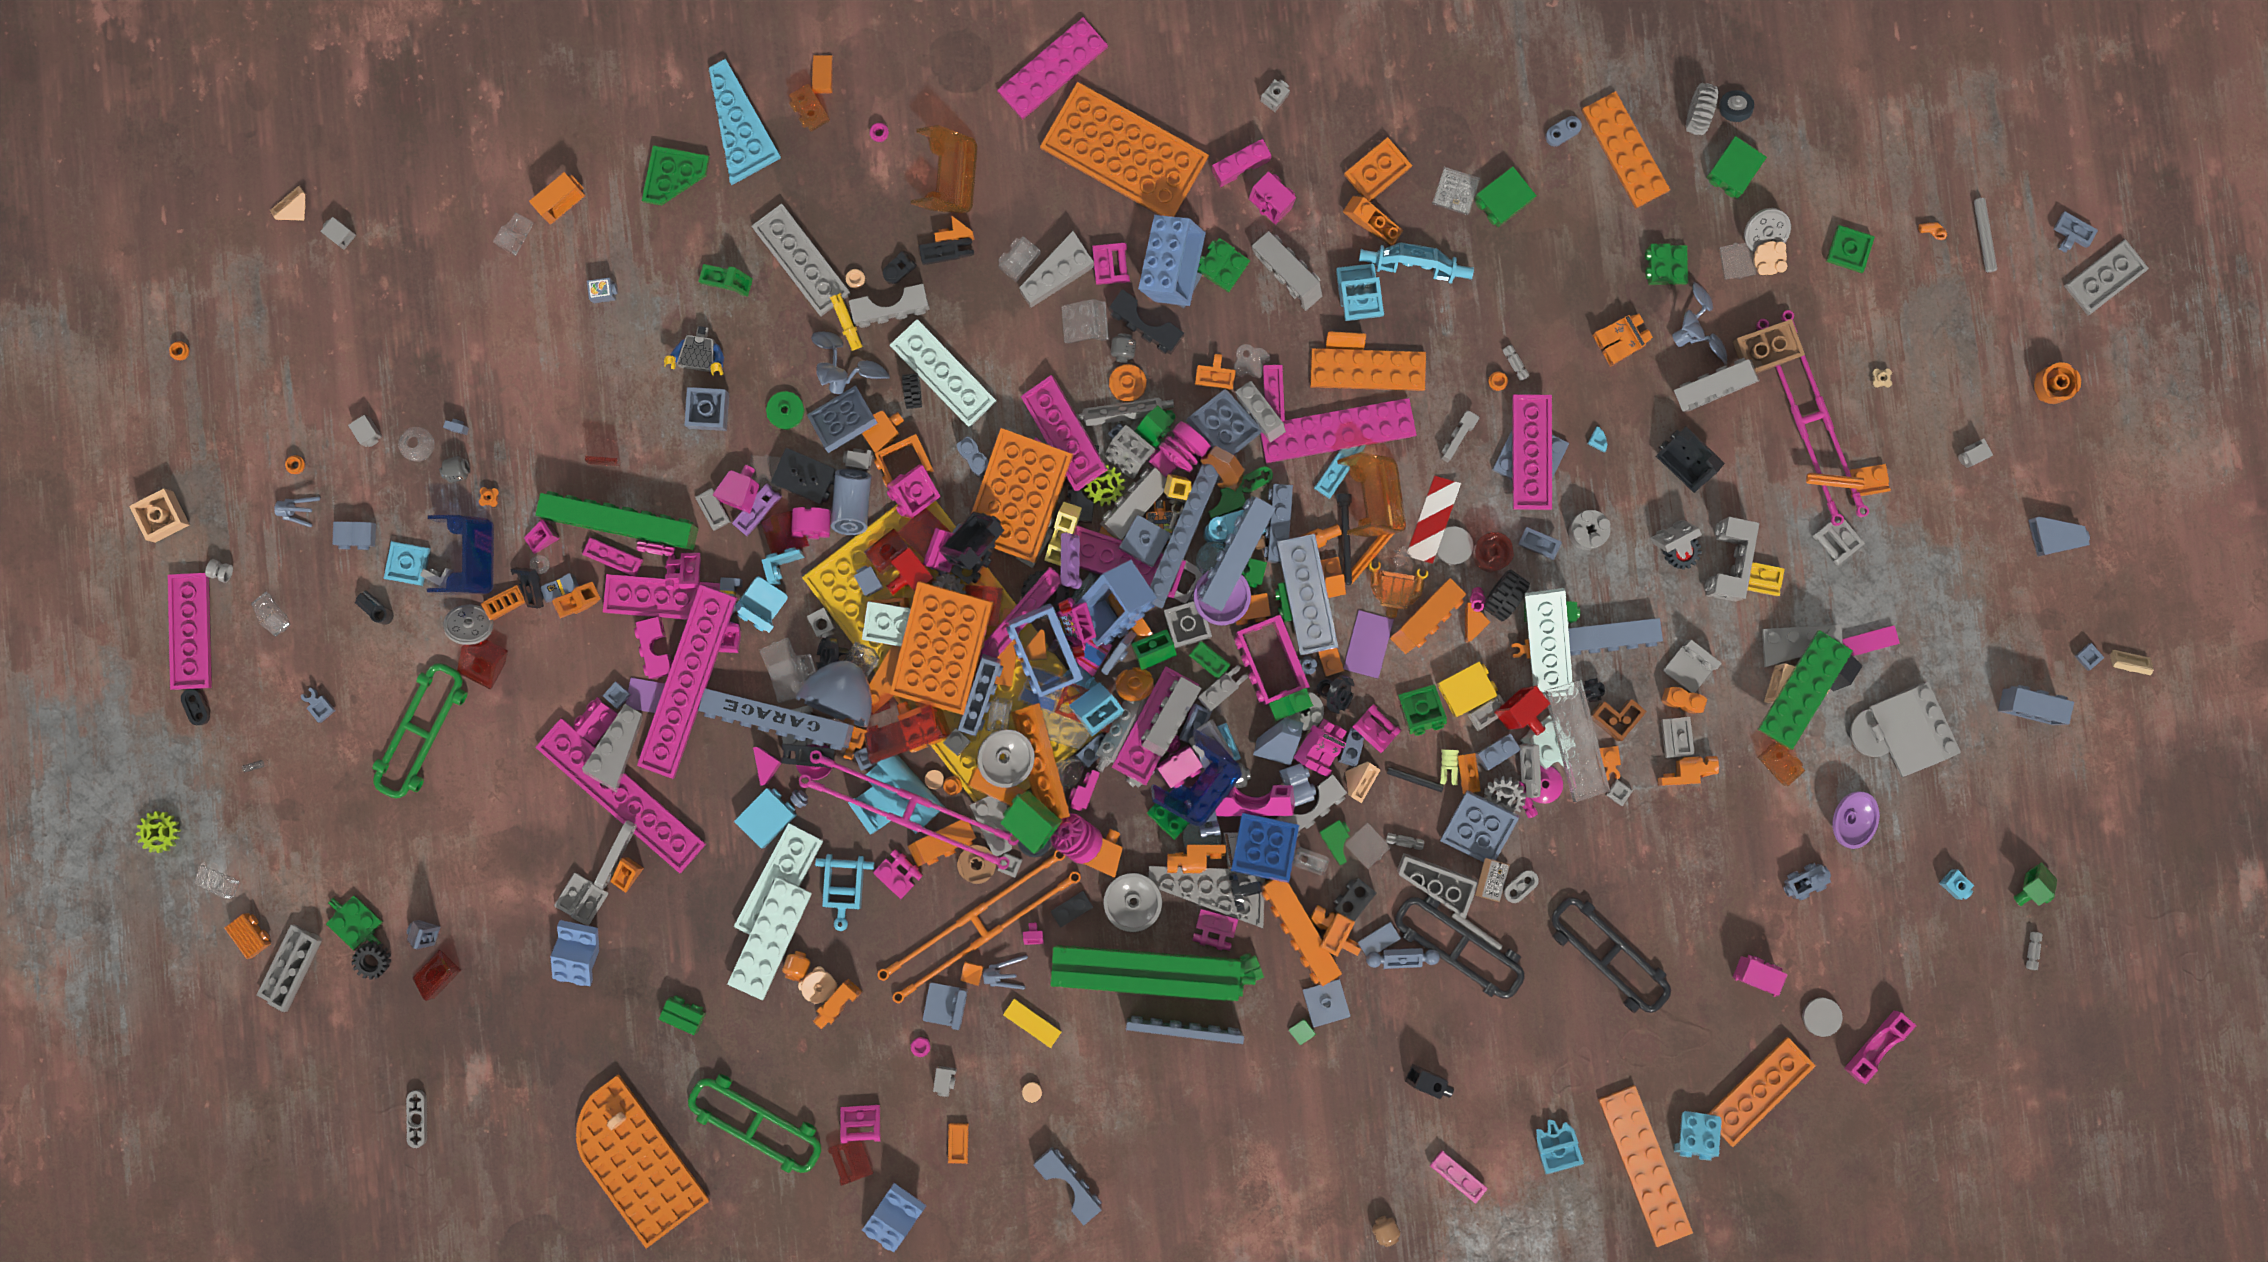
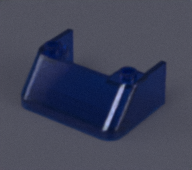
M428 515V519L434 522H447V528L451 533L462 535V573L450 574L446 580V588H427V592L435 595L489 593L493 589L494 525L492 521L483 517L463 515Z
M1195 729L1193 731L1195 746L1203 750L1205 757L1212 762L1191 789L1181 785L1178 788L1173 787L1168 793L1152 784L1151 792L1153 802L1192 825L1201 826L1207 822L1239 781L1242 771L1240 765L1219 742Z

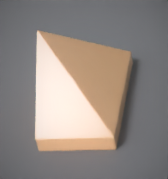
M300 186L270 210L276 220H304L305 193Z
M1366 762L1345 771L1348 795L1362 803L1380 769Z

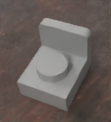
M432 568L430 571L423 569L420 576L446 588L454 579V571L445 568L442 574Z

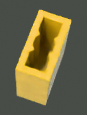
M1477 662L1436 684L1454 718L1498 696L1496 693L1498 689L1493 681L1490 682L1487 677L1489 672L1484 664L1481 665L1480 662Z

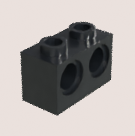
M988 550L986 551L982 562L972 567L973 573L969 577L963 576L962 571L964 568L956 565L951 569V573L970 586L972 583L976 584L982 576L980 571L983 567L987 568L992 562V553Z
M1359 878L1351 879L1345 887L1347 891L1344 895L1339 894L1333 902L1335 904L1333 908L1353 921L1358 918L1377 894ZM1358 886L1364 888V894L1361 897H1357L1354 893L1355 888ZM1347 901L1351 902L1353 906L1350 912H1344L1342 909L1343 904Z

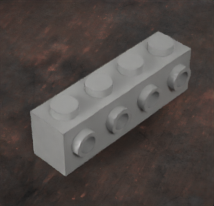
M1155 467L1143 470L1139 475L1141 478L1138 482H1133L1127 489L1128 493L1124 497L1118 498L1114 503L1116 506L1113 510H1108L1103 515V521L1100 525L1114 538L1121 540L1127 534L1137 515L1142 517L1164 492L1167 479Z

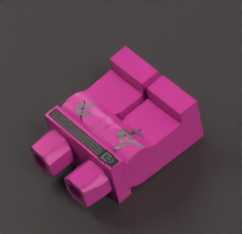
M1323 719L1319 727L1315 725L1311 727L1310 730L1312 731L1307 735L1294 759L1304 766L1329 777L1332 772L1329 767L1334 758L1340 754L1341 747L1344 748L1346 745L1342 739L1347 731Z

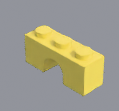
M1063 502L1054 526L1055 530L1047 549L1045 561L1061 566V534H1074L1081 507Z

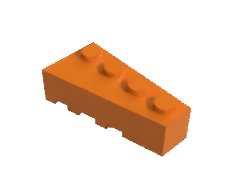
M1449 578L1401 626L1402 628L1389 639L1405 654L1416 646L1420 648L1427 641L1425 637L1428 634H1434L1439 629L1437 624L1441 620L1445 622L1452 615L1450 611L1453 608L1458 609L1464 603L1462 598L1466 593Z

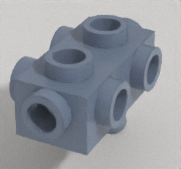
M1814 862L1804 867L1805 871L1801 873L1795 871L1788 874V879L1784 881L1786 886L1783 887L1786 895L1800 901L1810 896L1809 893L1814 890L1819 892L1826 889V885L1831 883V875L1826 866L1822 864L1816 865ZM1796 882L1799 883L1798 889H1796L1794 886Z

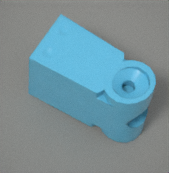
M1244 510L1213 518L1203 531L1204 539L1212 545L1225 543L1228 534L1233 533L1235 529V520L1239 515H1242Z

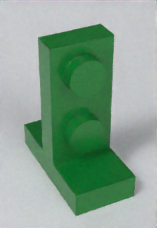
M703 264L698 282L703 285L735 291L742 296L748 297L753 278L735 267L729 266L728 269Z

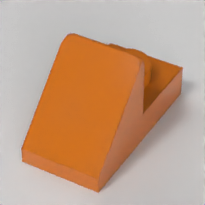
M951 216L952 231L950 229H941L938 233H934L936 242L965 238L974 240L973 231L953 216Z
M1339 557L1320 560L1328 598L1346 595L1344 574L1341 571Z

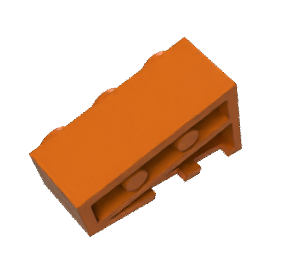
M959 820L936 832L967 846L972 845V840L976 839L970 823ZM930 835L908 846L917 867L925 863L929 866L938 862L937 857L944 854L946 858L956 853L954 849L958 848Z

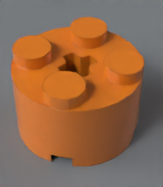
M2064 362L2055 363L2042 369L2036 374L2034 389L2038 399L2049 404H2058L2071 399L2081 387L2079 372L2072 368V365Z

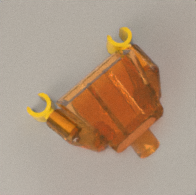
M1372 561L1370 562L1369 570L1372 572L1370 574V586L1375 598L1380 600V605L1387 607L1386 616L1397 617L1398 608L1407 609L1409 605L1414 604L1422 595L1425 583L1423 580L1428 576L1427 570L1424 576H1421L1419 568L1415 572V576L1382 571L1380 570L1381 563L1379 561L1378 568L1374 569L1371 566Z

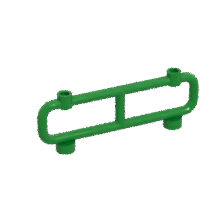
M436 663L429 667L426 674L423 672L419 674L416 682L420 686L383 759H377L373 764L372 768L376 770L373 778L375 788L391 798H401L408 793L409 789L416 793L421 789L424 779L417 776L452 704L455 703L461 706L467 698L468 693L461 690L463 683L461 674L446 664ZM437 671H442L452 676L455 682L430 732L410 723L426 689L431 685L433 675ZM407 729L426 740L402 788L399 791H395L384 786L381 778L388 770L389 762Z
M719 1074L716 1080L703 1078L695 1084L688 1098V1106L697 1115L696 1120L699 1123L706 1125L707 1122H710L782 1163L780 1168L785 1172L791 1173L794 1170L799 1173H806L814 1167L822 1151L819 1140L813 1136L817 1130L814 1125L804 1121L800 1128L794 1126L729 1089L733 1081L726 1075ZM704 1086H710L757 1113L746 1134L712 1115L708 1110L701 1109L696 1105V1098ZM763 1117L813 1145L814 1151L805 1165L796 1163L794 1159L786 1157L752 1138Z

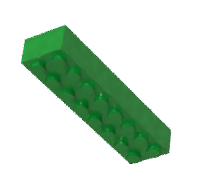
M547 491V494L540 493L535 516L548 521L694 550L699 529L694 526V522H690L687 519L679 518L678 521H675V518H671L668 515L660 514V517H656L657 515L652 512L641 510V513H638L633 508L622 506L621 510L614 504L603 503L602 506L601 503L590 499H585L582 502V499H578V497L566 495L563 498L559 493Z

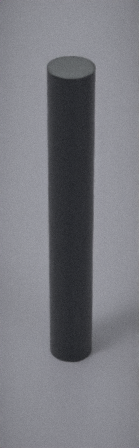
M1391 767L1387 771L1388 775L1441 793L1444 788L1442 784Z

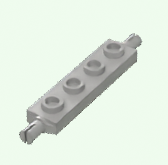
M1160 398L1086 408L1083 409L1082 413L1076 415L1079 421H1084L1086 426H1095L1103 423L1143 418L1156 406H1159L1162 410L1174 408L1173 399L1162 401Z
M1149 696L1140 701L1124 700L1121 706L1124 710L1123 714L1112 722L1096 752L1097 756L1101 759L1096 767L1098 771L1103 772L1108 762H1115Z

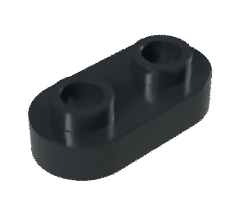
M196 689L185 690L181 694V703L190 723L197 726L207 724L210 720V712L201 692ZM193 695L196 698L194 702L191 701ZM200 713L203 714V718L201 720L198 717Z

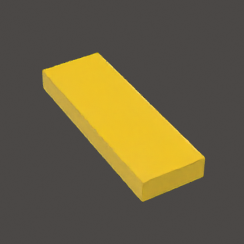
M1015 998L1003 1014L1049 1048L1053 1046L1062 1033L1058 1028Z

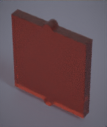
M585 456V461L588 464L620 466L621 464L618 458Z

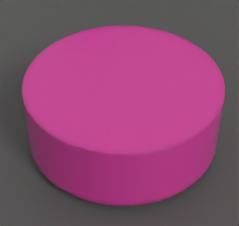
M917 1037L911 1044V1051L917 1057L926 1056L931 1048L929 1040L925 1037Z

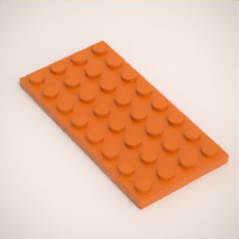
M1079 82L1076 83L1040 146V149L1158 215L1175 217L1209 158V155Z

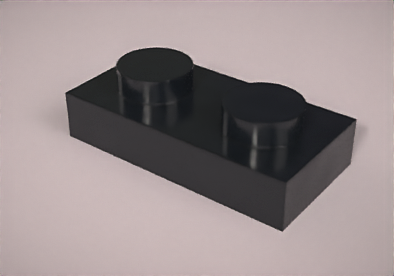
M1084 891L1050 912L1061 928L1093 908Z

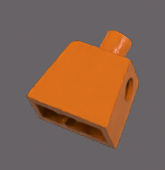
M884 411L873 414L878 424L862 433L875 453L887 448L900 435L895 427L904 420L898 412L889 418Z
M1110 829L1106 839L1102 838V846L1099 853L1091 861L1084 864L1115 878L1123 849L1122 846L1116 844L1120 833Z

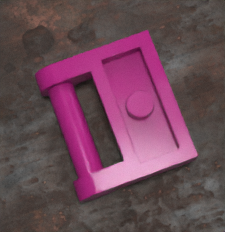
M1126 243L1092 246L1096 285L1130 282V275L1127 274ZM1112 251H1118L1120 275L1114 276Z
M1372 704L1355 723L1353 728L1382 753L1402 729L1394 726L1377 710L1378 707ZM1373 715V716H1374L1387 730H1389L1391 733L1388 734V733H1387L1376 721H1374L1370 716Z
M880 1105L841 1107V1143L859 1140L881 1141ZM874 1127V1132L847 1133V1128Z

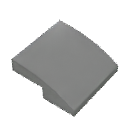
M574 872L554 906L571 915L575 920L589 926L609 893L595 886L587 878Z

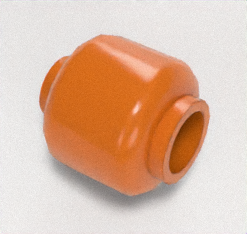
M795 951V954L787 955L782 969L783 973L786 974V978L793 981H800V979L805 978L811 963L809 959L805 958V953Z

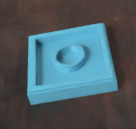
M391 541L384 579L423 586L425 578L420 576L423 569H427L430 548Z

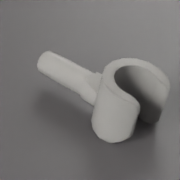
M1176 503L1173 504V515L1169 529H1174L1178 515L1182 513L1184 508L1183 505L1181 511H1176L1174 508Z

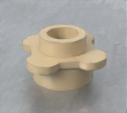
M1875 369L1873 371V386L1876 388L1890 387L1892 385L1890 380L1892 371L1890 369Z

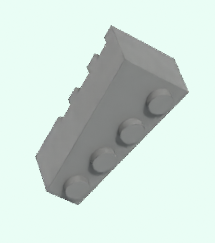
M1074 231L1019 287L1022 296L1030 308L1094 268L1093 260Z
M1268 231L1252 245L1254 255L1270 272L1275 271L1274 276L1281 285L1287 284L1286 287L1290 295L1294 299L1298 297L1301 300V307L1305 311L1322 297L1320 278L1314 272L1310 273L1307 270V265L1301 259L1298 261L1294 257V252L1289 247L1285 248L1282 245V240L1276 234L1273 236Z
M1744 357L1735 361L1734 366L1729 368L1727 365L1716 369L1717 373L1712 375L1707 373L1698 377V380L1693 383L1689 381L1680 385V388L1674 390L1682 411H1691L1760 381L1750 359L1746 360Z
M1183 677L1179 681L1175 680L1169 689L1172 691V694L1169 698L1165 696L1160 705L1163 708L1161 713H1156L1151 721L1154 724L1152 729H1147L1141 738L1144 740L1142 746L1160 757H1163L1170 746L1169 744L1175 737L1178 728L1181 726L1187 712L1201 690L1199 686Z
M625 704L582 768L583 773L616 793L643 719L641 713Z
M1403 853L1397 869L1398 874L1465 919L1477 889L1478 881L1475 878Z

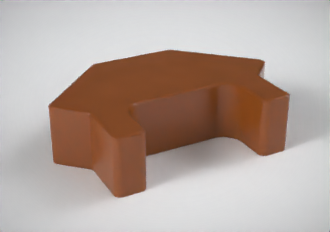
M1214 446L1211 451H1207L1201 458L1202 464H1211L1220 475L1221 479L1217 483L1219 488L1228 487L1234 491L1237 490L1242 483L1244 468L1235 455L1218 446Z

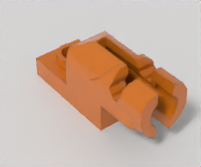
M1700 756L1683 757L1676 761V777L1675 773L1663 774V778H1657L1658 786L1701 783L1700 776L1702 778L1718 774V757L1706 756L1704 762Z
M1187 845L1186 854L1184 852L1167 854V873H1177L1178 866H1181L1183 873H1202L1207 868V856H1210L1211 859H1221L1226 854V845Z
M1316 905L1309 919L1320 930H1325L1322 935L1325 938L1336 914L1330 912L1325 917L1326 909ZM1350 938L1345 941L1342 947L1357 956L1361 950L1357 947L1358 943Z

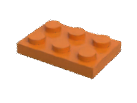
M1387 137L1347 170L1344 176L1362 197L1371 202L1406 173L1412 165Z

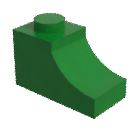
M1240 486L1236 491L1228 487L1220 491L1221 500L1219 504L1208 512L1210 520L1243 508L1246 500Z
M1305 688L1270 702L1269 706L1275 721L1313 707V704Z
M1337 820L1319 831V834L1337 863L1342 865L1347 862L1343 848L1345 840L1350 837L1348 835L1350 830L1344 821L1341 823L1340 820Z

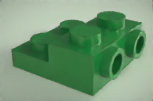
M1219 238L1217 242L1213 240L1209 245L1208 250L1210 252L1208 255L1200 258L1198 272L1229 293L1250 263V260L1237 252L1233 246Z
M1650 244L1648 249L1645 250V259L1648 260L1645 277L1648 279V285H1686L1688 283L1687 245Z
M1435 684L1398 695L1409 734L1414 733L1415 736L1424 734L1427 729L1433 728L1436 731L1442 729L1447 724V717Z

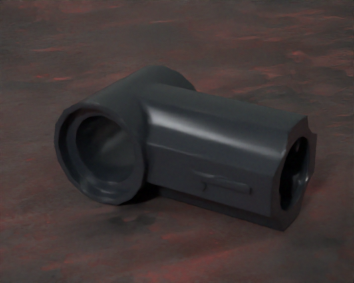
M367 590L356 597L354 603L367 613L372 621L382 625L392 622L394 617L392 610L386 608ZM384 611V617L380 620L379 614Z

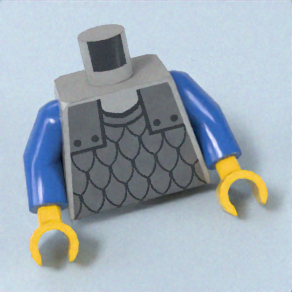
M698 326L696 336L687 335L673 349L671 354L664 358V367L667 364H671V369H675L677 362L680 368L711 372L712 375L719 371L720 375H723L724 355L720 346L713 339L707 338L709 328Z

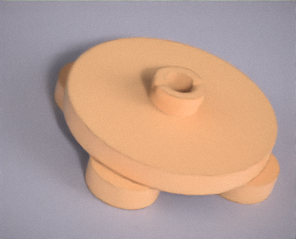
M1767 241L1756 248L1753 261L1758 274L1772 275L1777 272H1784L1787 269L1785 243Z
M817 966L813 969V972L798 982V987L808 1001L818 1004L828 1000L837 988V982L831 974L824 971L823 967Z

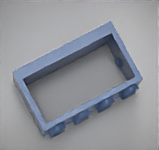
M1154 215L1138 289L1155 302L1190 306L1206 233L1189 218Z
M1132 560L1102 574L1076 604L1087 603L1096 637L1092 641L1098 647L1102 644L1105 646L1110 644L1117 636L1118 638L1125 636L1128 630L1137 624L1135 621L1144 617V613L1153 607L1152 603L1157 597ZM1112 592L1125 610L1119 618L1116 617L1105 601Z
M1051 603L1008 621L1009 626L1006 629L1010 639L1016 640L1017 644L1013 646L1018 657H1023L1024 662L1021 664L1026 676L1030 675L1032 678L1029 680L1034 694L1038 693L1039 697H1042L1083 679ZM1047 614L1071 674L1039 687L1015 627L1030 623L1034 619Z

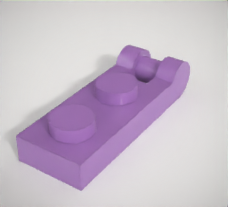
M766 484L756 495L750 514L742 511L732 524L748 536L772 507L779 502L782 495L778 492L775 493L772 487ZM766 495L770 498L767 503L763 500Z
M1062 533L1061 584L1079 589L1082 585V580L1079 578L1080 536Z

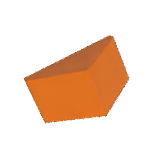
M1472 603L1465 604V642H1471L1490 623L1481 612L1473 610L1474 608L1471 607Z
M1042 629L1024 649L1028 661L1047 660L1045 632ZM1017 657V660L1024 662L1023 657Z
M629 857L622 858L610 882L626 893L644 868Z

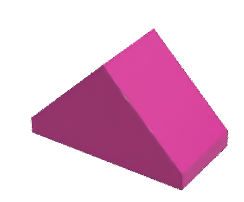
M541 520L524 539L533 554H536L560 538L550 522Z
M754 747L760 785H768L781 765V761L762 748Z

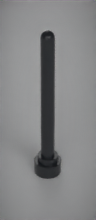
M1338 494L1337 504L1341 507L1344 580L1345 584L1349 586L1352 584L1349 507L1350 503H1352V494Z

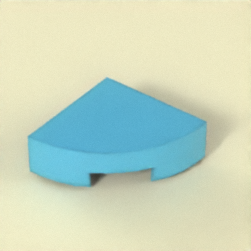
M1597 426L1587 444L1602 452H1606V436L1603 430Z

